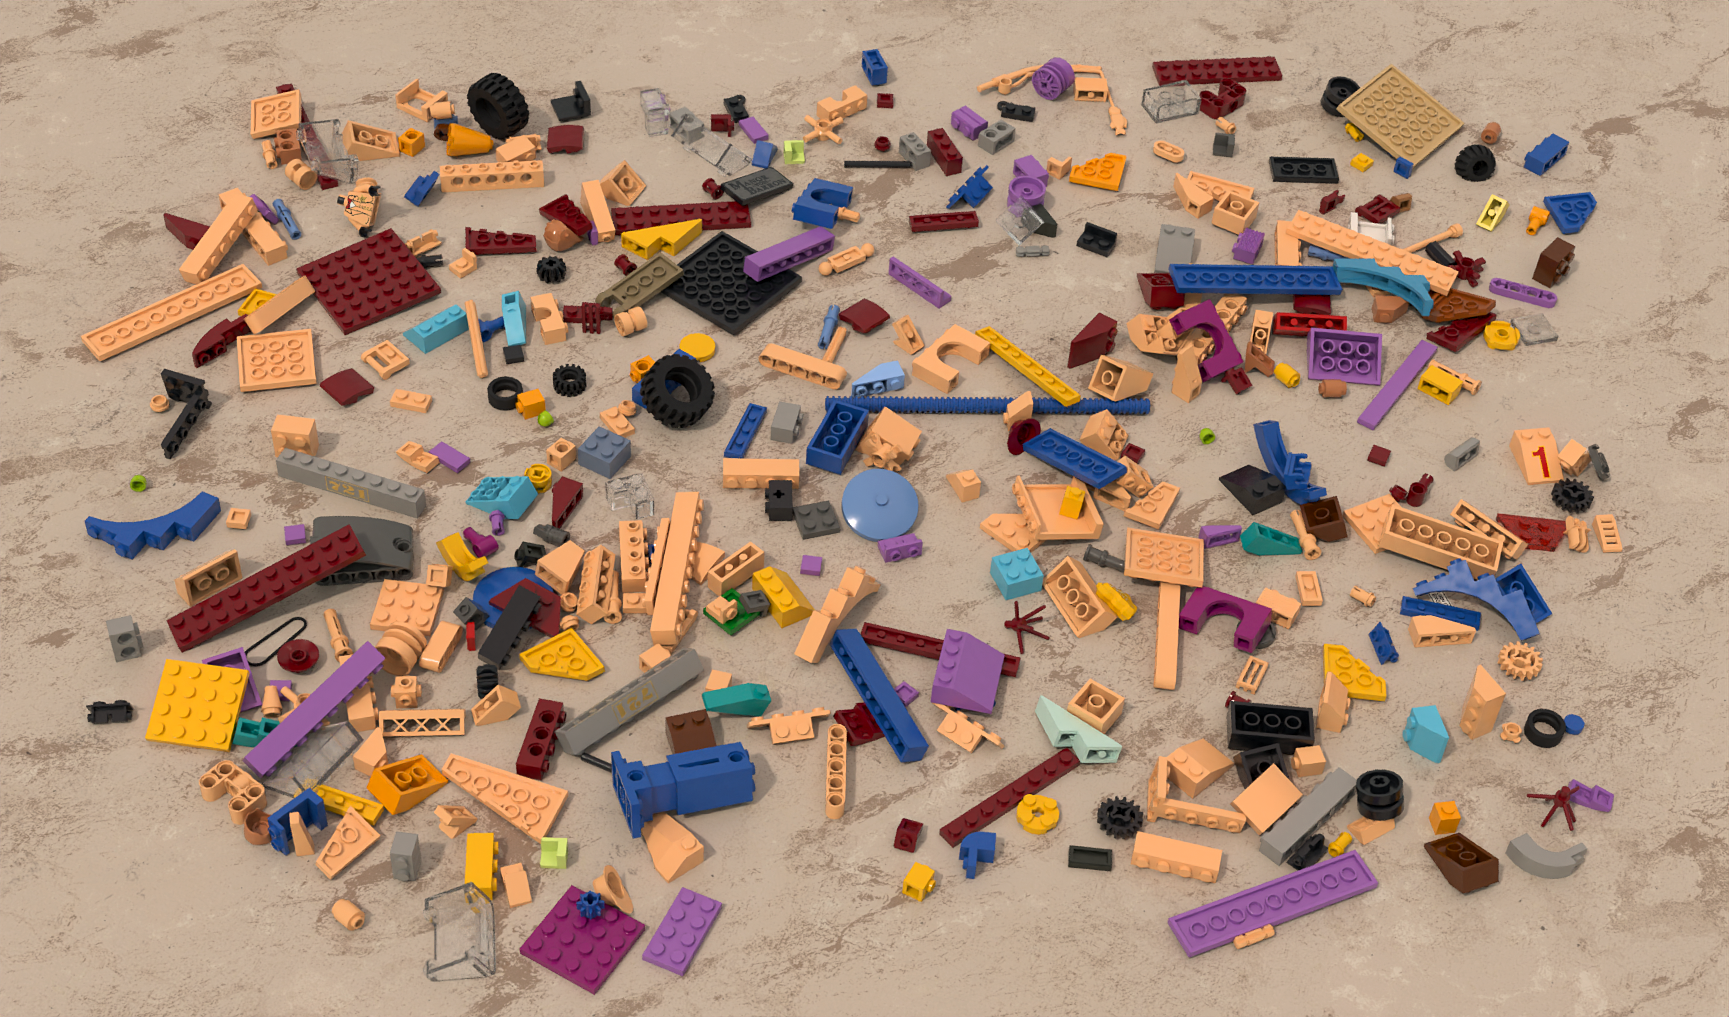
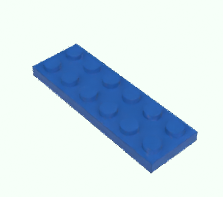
M1051 428L1023 444L1024 451L1098 489L1105 487L1127 473L1125 465Z

